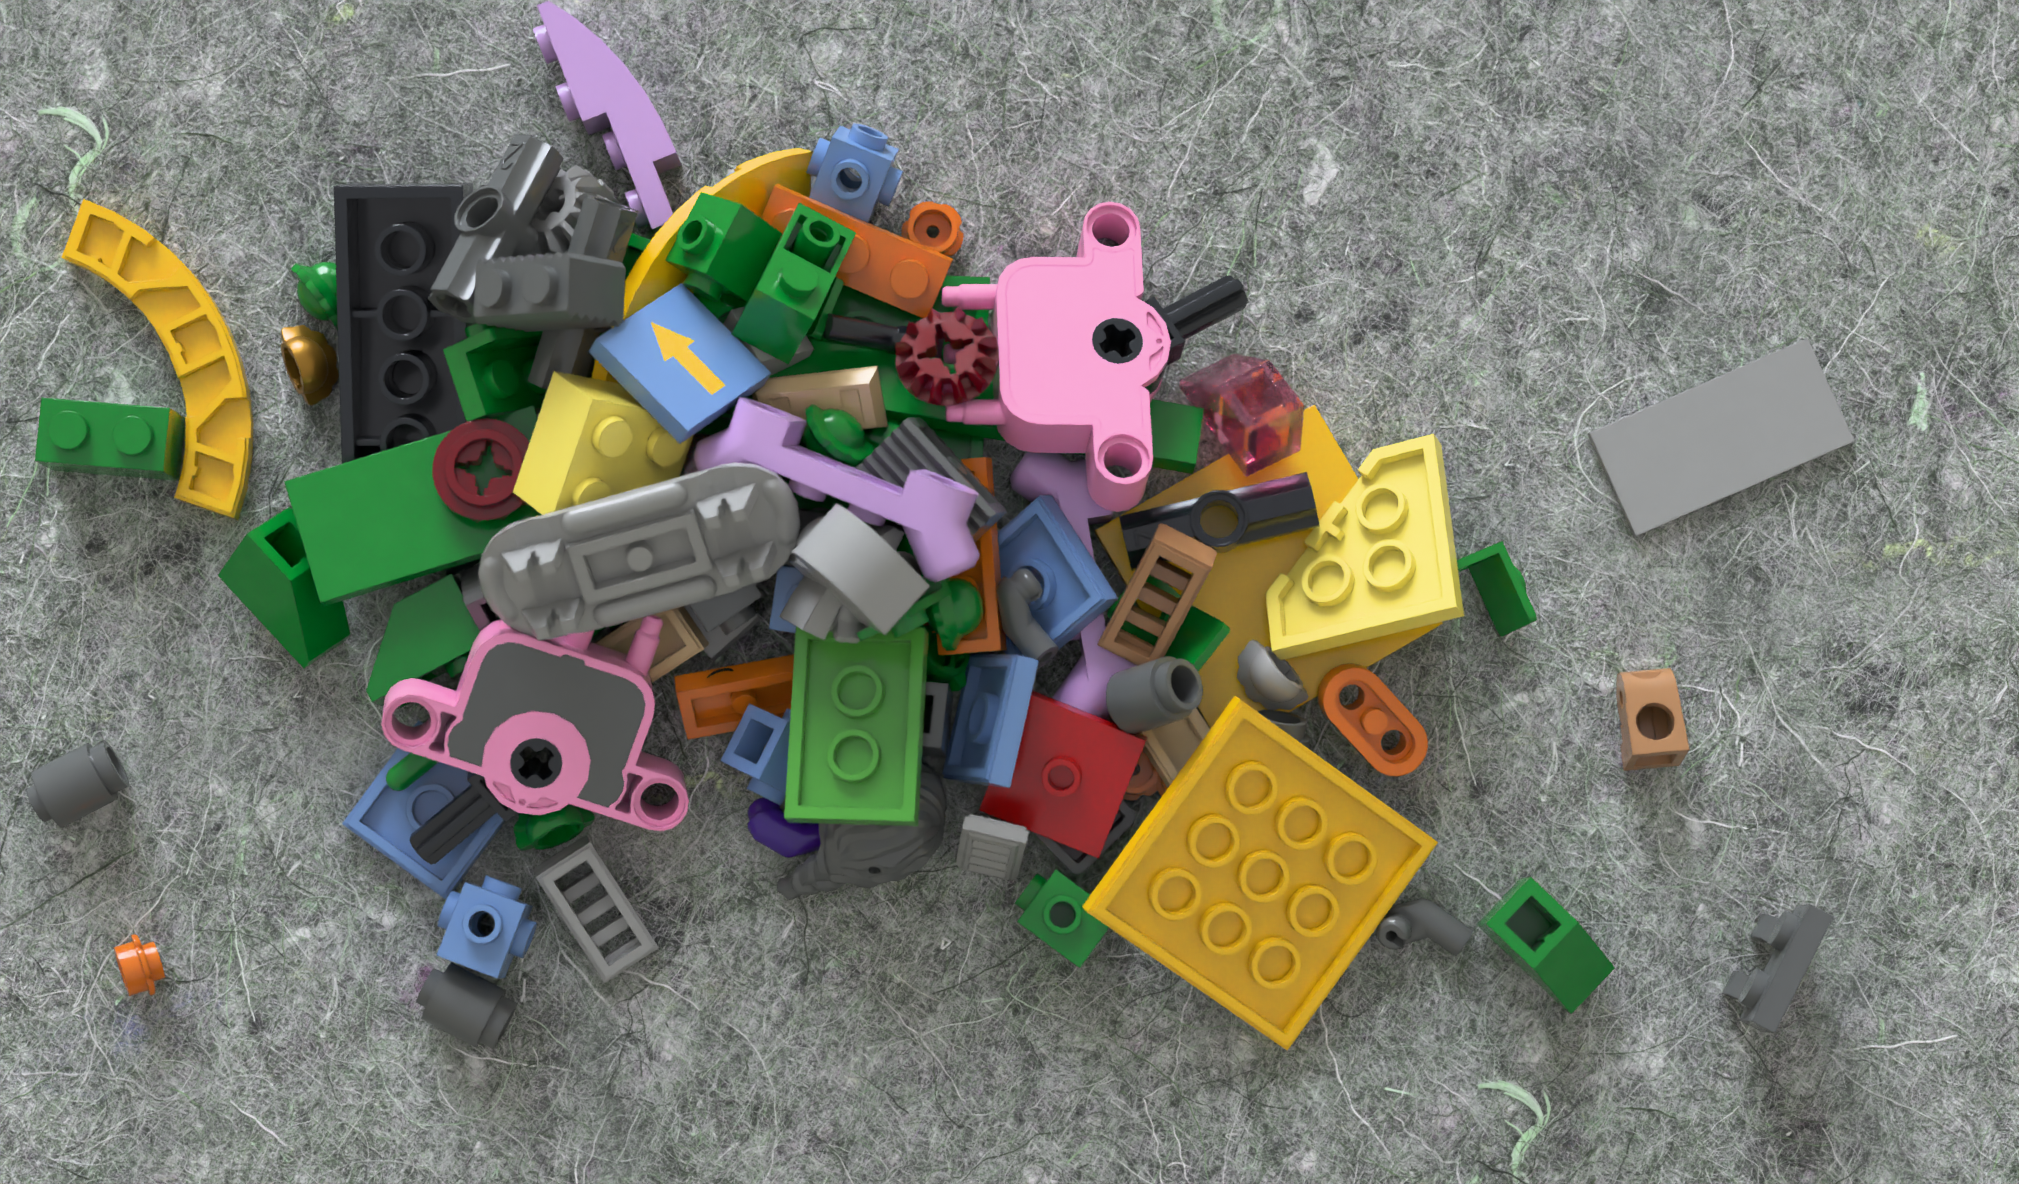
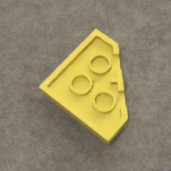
M1434 434L1373 449L1358 469L1361 477L1340 504L1334 501L1320 519V526L1314 528L1304 541L1308 548L1287 576L1280 573L1265 594L1271 650L1280 661L1464 616L1442 445Z

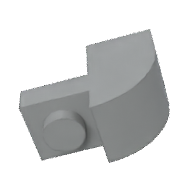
M836 504L825 517H818L803 528L796 540L798 546L788 558L802 575L827 587L861 623L884 635L930 587L883 538L839 504Z

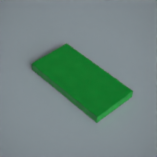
M533 405L491 419L500 420L512 425L530 443L538 417ZM450 431L284 481L319 600L323 607L480 559L491 538L507 525L542 514L528 503L510 513L505 520H483L477 523L458 513H453L439 496L432 475L433 459L436 450ZM488 446L487 456H483L481 465L458 468L465 469L467 473L476 477L481 496L484 494V488H488L491 478H502L503 475L512 476L506 474L504 470L496 468L491 453L492 446Z

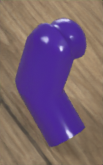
M764 797L756 799L750 804L747 810L749 819L747 828L755 841L787 858L819 850L821 843L819 823H789L784 818V812H782L780 805Z

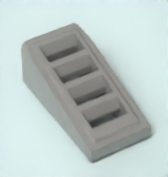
M969 814L968 817L965 816L956 858L957 866L962 870L1008 881L1015 880L1019 875L1029 831L1026 830L1027 827Z
M587 835L533 869L539 884L604 983L659 948ZM587 861L592 871L561 890L556 880ZM602 883L607 892L575 912L570 903ZM617 906L621 915L593 933H588L585 928L586 924L612 907ZM630 927L635 937L606 956H603L598 947Z

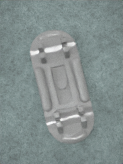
M735 462L520 520L507 525L493 536L484 549L479 567L482 594L491 610L506 625L526 635L534 636L538 641L610 627L708 600L712 597L733 592L744 586L767 580L787 562L796 546L800 529L798 503L789 485L775 472L756 464Z

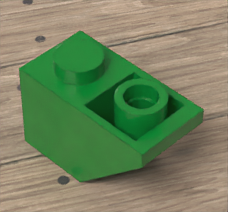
M798 203L731 335L789 365L814 322L856 232Z
M290 507L248 532L218 574V577L303 669L346 641L350 635L344 602L341 601L325 607L320 603L296 519Z
M453 574L394 603L366 689L371 702L383 706L389 689L401 680L413 678L429 682L446 672L451 680L461 677L473 642L480 631L464 603L461 581ZM413 702L404 703L396 709L407 706Z
M1532 877L1520 878L1476 924L1569 1014H1572L1615 969L1614 965L1579 922Z

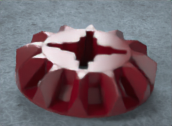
M959 306L954 312L939 313L931 308L927 317L917 323L909 321L906 333L901 341L896 343V369L900 381L913 396L933 405H957L977 397L990 385L999 365V350L996 337L987 328L982 317L975 319L966 315ZM944 338L945 342H949L953 350L963 349L955 353L954 374L950 375L948 366H944L940 358H933L938 353V339Z
M476 419L457 426L444 437L434 455L432 475L439 496L453 513H458L477 523L483 520H505L510 513L520 506L527 504L513 493L529 446V441L518 429L500 420ZM488 446H492L491 453L496 468L504 470L506 474L512 476L503 475L502 478H491L488 488H484V494L481 496L476 477L467 473L465 469L458 468L481 465L483 456H487Z

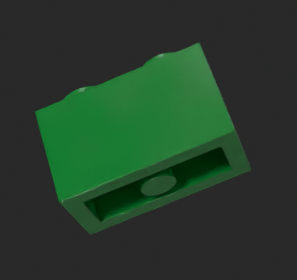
M41 397L35 461L53 471L179 481L185 418L167 407Z

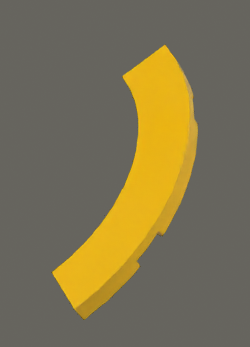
M802 148L772 152L736 166L734 173L713 187L704 186L673 213L654 235L635 262L625 280L623 321L681 283L683 284L687 275L667 262L666 258L677 239L680 227L687 220L701 192L742 204L761 218L776 184L807 197L810 196L811 175L807 174L806 171L813 152ZM595 359L591 378L619 383Z
M83 199L61 258L109 282L144 313L156 329L155 331L170 356L177 377L180 379L187 417H185V453L182 472L174 498L239 520L248 489L253 457V415L250 389L243 361L231 330L215 301L198 278L170 249L143 228L116 212Z

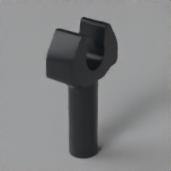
M829 313L823 336L825 339L885 350L888 353L896 354V343L901 341L906 333L907 326L895 327ZM944 338L938 339V353L933 358L942 359Z

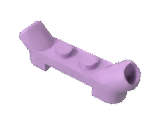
M739 397L730 426L697 443L694 460L698 471L735 462L756 464L790 478L788 485L791 491L801 496L824 502L826 495L829 494L850 503L847 510L864 522L884 526L887 518L901 524L924 578L938 582L974 567L980 556L966 524L979 494L978 492L927 469L910 471L905 486L902 488L799 445L807 420L752 399Z
M1027 452L1011 474L1010 482L1012 489L1031 503L1040 495H1052L1094 560L1089 525L1110 522L1113 513L1097 505L1089 494L1086 458L1070 461L1060 453ZM1102 613L1070 640L1079 639L1082 656L1052 698L1107 720L1110 714L1106 706V688L1110 678L1119 671L1137 665L1097 645L1106 628L1104 614Z

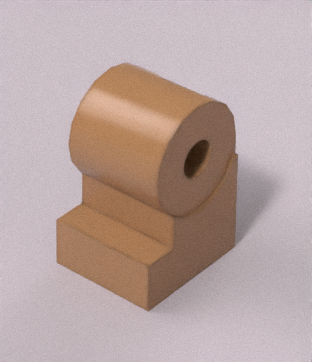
M1671 668L1618 673L1616 678V698L1621 721L1622 744L1620 749L1623 771L1680 766L1689 751V744L1673 671Z

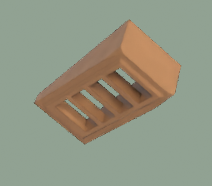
M1159 524L1097 645L1135 665L1164 657L1209 575L1217 552L1166 524ZM1161 556L1183 567L1184 569L1192 572V574H1189L1158 557ZM1151 575L1181 590L1180 597L1177 598L1146 582L1148 576ZM1136 599L1169 614L1167 622L1134 606L1133 604ZM1126 620L1157 636L1158 639L1155 645L1121 629L1124 621Z

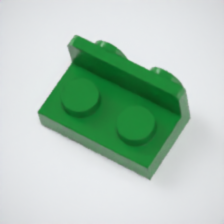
M475 323L464 329L466 339L443 349L466 422L476 419L495 418L533 405L536 414L540 413L548 389L528 382V378L543 331L524 332V330H515L514 328L506 329L505 327H496V325L487 326L486 324Z

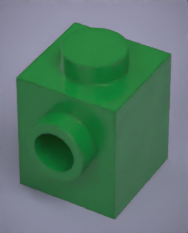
M701 192L687 220L680 227L677 239L666 261L687 275L683 285L696 294L714 302H718L721 294L747 302L782 233L742 204Z
M1057 870L1053 872L1048 880L1036 873L1014 903L1024 911L1017 923L1078 968L1082 966L1109 929L1108 926L1087 913L1082 907L1090 894Z

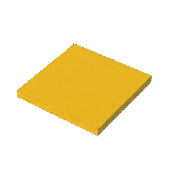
M1314 404L1122 515L1198 498L1212 490L1228 491L1307 472L1316 504L1318 520L1320 521L1334 501L1339 504L1343 501L1358 481V477ZM1217 505L1208 508L1202 514L1200 524L1209 536L1224 538L1234 532L1238 521L1235 513L1230 508ZM1117 517L1096 529L1094 533L1127 587L1134 571H1131L1120 520ZM1313 529L1237 546L1225 553H1217L1213 567L1192 606L1221 620L1230 628L1229 634L1198 671L1203 685V696L1196 708L1210 729L1234 696L1257 712L1268 710L1260 702L1249 699L1245 693V687L1238 681V656L1252 639L1257 640L1264 647L1268 646L1271 648L1265 593L1280 573L1287 576L1308 548L1304 541ZM1168 562L1169 564H1171V565H1173V566H1175V567H1177V568H1179V569H1181V570H1183V571H1185V572H1187V573H1189V574H1192V572H1190V571L1184 569L1183 567H1181V566H1179V565H1177V564H1175V563H1173V562ZM1171 586L1179 595H1181V590ZM1139 599L1135 602L1138 608L1158 618L1160 617L1161 610ZM1443 622L1285 659L1300 677L1303 687L1307 691L1308 699L1291 710L1281 708L1276 710L1290 713L1318 697L1319 685L1331 669L1347 663L1359 664L1368 668L1439 627Z
M1234 696L1082 907L1097 920L1288 1051L1438 842L1245 702Z

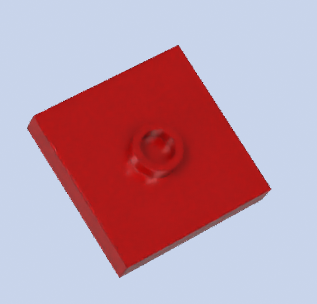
M1032 690L1010 788L988 786L979 810L1009 823L1027 827L1026 829L1099 859L1147 736L1140 733H1127L1115 723Z

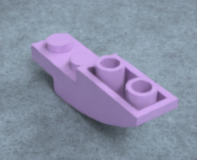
M550 1L537 5L544 24L533 28L546 63L549 64L556 60L560 63L567 82L555 87L569 122L581 118L588 135L612 126L613 131L603 134L602 137L615 170L627 166L636 189L625 193L629 207L638 211L635 220L638 229L650 224L655 235L673 215L658 174L681 166L677 152L660 116L643 88L625 64L599 37L576 18Z

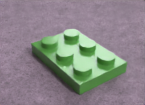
M796 626L784 818L789 823L918 826L929 634L925 628L917 627L897 638H894L891 630H889L885 635L879 632L858 643H840L835 640L833 632L829 631L825 640Z

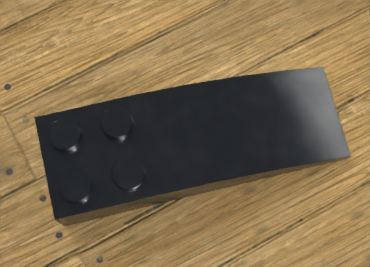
M473 183L343 184L334 186L342 463L451 431L466 422L443 349L466 339L464 329L475 323L461 322L449 314L440 312L428 298L431 294V287L461 234L455 226L454 216L463 199L473 192Z

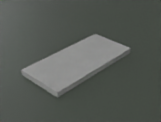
M1808 338L1587 434L1633 537L1653 530L1855 441Z

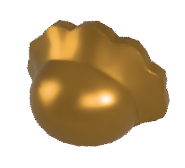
M305 325L283 328L281 330V353L288 376L296 391L302 394L305 402L308 405H315L330 395L332 386L339 377L336 367L337 354L327 344L324 334L318 331H312Z

